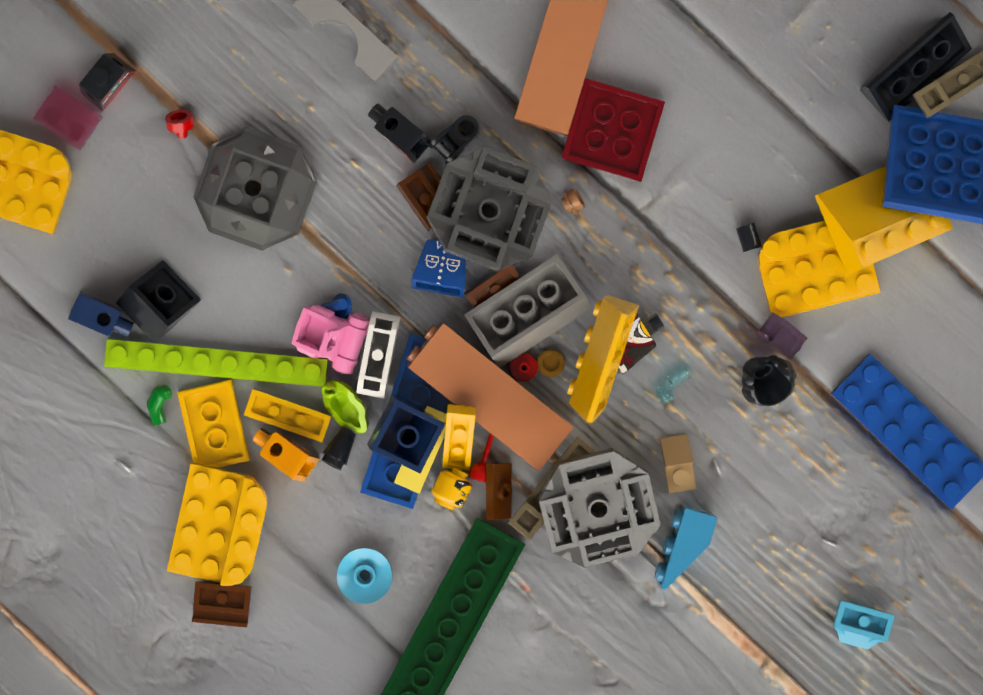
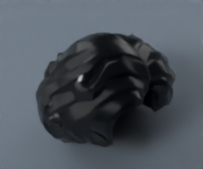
M770 355L768 357L751 358L744 364L742 370V394L751 404L767 407L781 403L793 393L796 371L791 362L776 355Z

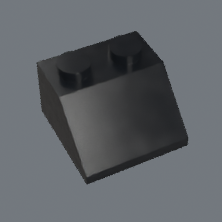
M162 260L131 284L116 304L155 343L183 319L201 299Z

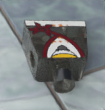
M638 313L636 314L618 368L620 374L626 373L657 346L651 335L663 329L664 325L656 313L644 321L641 320Z

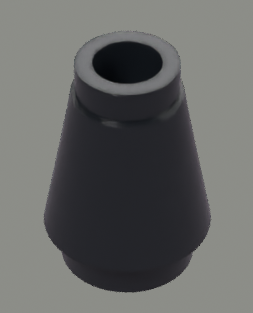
M341 427L340 431L322 452L324 456L321 461L341 471L343 465L347 466L356 434Z

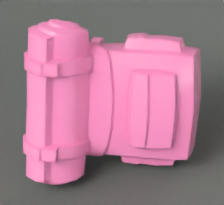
M319 305L307 306L303 308L297 322L291 344L296 346L299 352L309 357H321L331 360L332 368L341 374H353L368 332L370 319L362 313L355 312L350 313L347 319L339 318L334 315V311Z

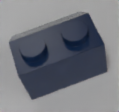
M392 394L367 445L370 450L415 472L421 473L446 423Z

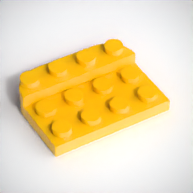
M0 130V217L54 235L72 181L73 172L67 157L57 148Z
M825 221L771 235L762 244L757 257L758 268L772 320L881 293L874 264L850 273L846 272Z
M191 462L168 562V572L218 582L222 586L240 584L244 581L254 565L268 503L265 490L255 480L256 478L247 474Z

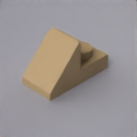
M683 434L660 438L668 493L697 489L692 464L694 461L688 435Z

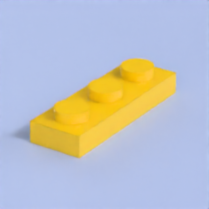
M252 389L244 412V416L321 443L324 441L332 416L256 389Z
M448 404L442 468L453 469L455 467L459 470L470 471L476 407Z

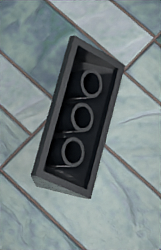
M949 12L860 89L888 122L891 120L894 105L908 106L915 99L913 94L941 77L972 49L954 14Z

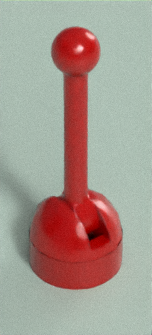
M489 433L481 462H477L471 467L468 478L486 483V463L494 439L492 434Z

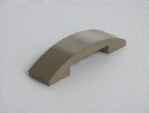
M983 50L913 94V97L927 118L983 83Z
M577 437L558 461L596 451ZM557 462L508 522L529 541L544 524L538 497Z

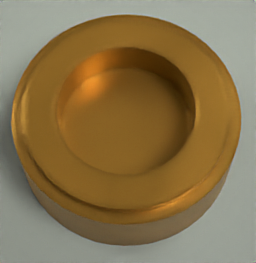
M552 349L543 351L537 359L538 370L546 377L558 376L565 366L562 354Z

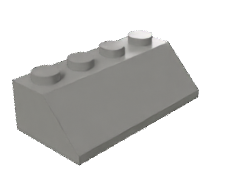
M556 254L464 314L495 364L501 368L592 309L571 273L558 254Z

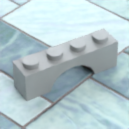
M297 0L293 4V7L314 27L325 23H338L349 28L356 36L358 51L354 63L375 83L399 60L395 54L397 48L387 39L383 42L374 35L377 30L368 21L364 20L361 23L354 17L357 12L346 1L340 4L337 0Z

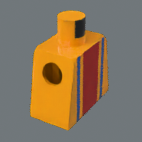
M262 427L253 438V442L262 447L259 455L293 480L304 482L320 460L317 456L280 432L275 431L271 434ZM282 446V453L279 455V449Z

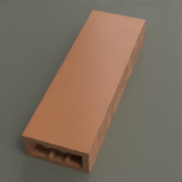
M550 0L514 121L568 136L608 0Z
M440 322L438 326L433 324L424 335V338L427 339L420 348L415 346L406 359L409 363L406 367L454 405L476 407L475 422L534 469L540 471L574 427L444 323Z

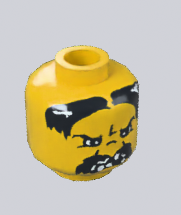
M453 467L452 471L442 470L431 489V493L435 496L433 501L450 510H454L455 507H463L472 490L471 482L466 479L468 474Z

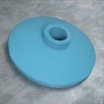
M359 548L353 550L341 560L338 566V586L341 592L353 602L360 604L376 602L388 592L391 586L392 569L390 563L384 555L374 549ZM362 570L370 572L368 580H363L360 577Z

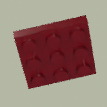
M585 78L561 159L642 182L665 102Z

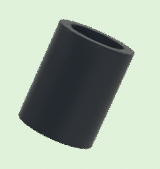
M755 223L736 228L743 252L762 247Z

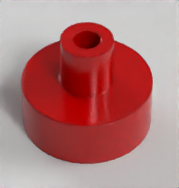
M175 110L168 113L165 117L167 130L171 133H177V137L181 139L186 138L188 131L195 125L193 114L189 110Z
M521 354L511 361L510 371L515 379L529 381L535 377L538 365L531 355ZM522 365H526V370L521 369Z

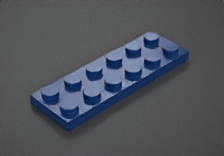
M410 333L391 396L393 394L424 411L427 406H430L444 413L448 399L406 367L409 363L406 359L415 346L420 348L427 340L424 337ZM373 451L360 493L410 509L414 508L418 493L394 483L401 464Z
M868 354L831 393L949 509L952 510L983 478V462L871 354Z

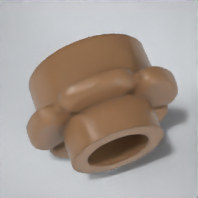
M576 188L570 191L564 190L565 197L561 198L564 208L568 213L573 211L574 214L578 215L579 211L585 208V203Z

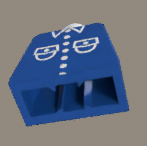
M427 240L413 273L411 289L463 298L465 290V259L445 252L439 241Z

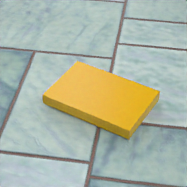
M232 379L177 392L193 463L219 468L251 460Z

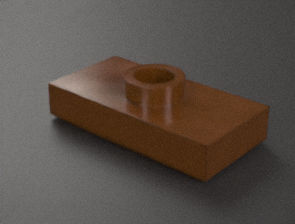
M512 463L486 464V520L511 519Z

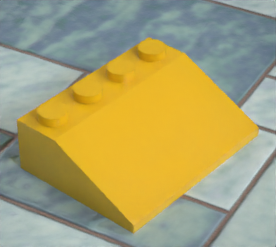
M886 166L815 195L847 273L864 268L952 230L953 227L949 218L882 207Z
M608 294L603 297V300L598 299L595 305L593 315L597 318L594 327L589 326L584 342L588 343L585 353H580L576 368L580 369L577 379L573 378L567 392V394L571 395L569 404L586 422L591 424L606 408L639 308L637 304Z

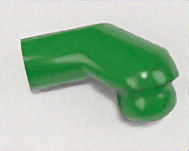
M167 385L156 386L147 400V408L153 426L167 422L162 409L165 400L172 397L171 388Z

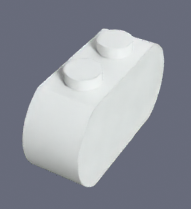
M372 311L358 379L357 394L385 398L399 330L400 316Z

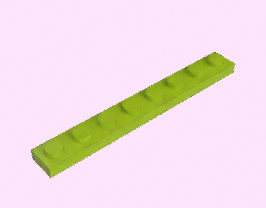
M107 339L104 367L322 387L327 381L328 359Z

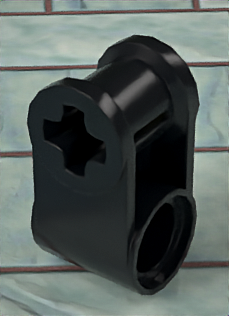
M461 116L435 137L428 146L431 149L435 148L445 159L444 163L448 164L454 161L477 138L480 132V125L472 116ZM464 121L474 123L475 130L470 136H463L460 133L459 128ZM443 142L450 148L451 152L442 145Z

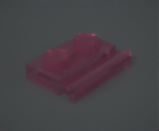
M55 85L53 91L46 98L33 119L81 151L103 117Z

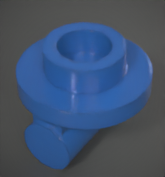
M343 293L335 295L332 301L321 305L334 311L335 316L347 319L352 311L351 299L347 294Z

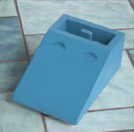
M682 504L680 510H674L670 523L674 527L672 536H666L662 549L666 556L663 563H658L654 575L660 589L666 590L710 545L718 519L714 514Z

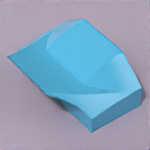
M839 600L833 627L837 630L839 642L869 650L878 642H888L895 615L857 603Z

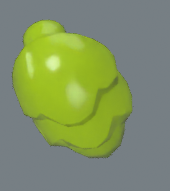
M327 381L321 388L324 406L340 426L349 428L359 434L365 433L369 426L367 407L358 398L356 391L343 381Z

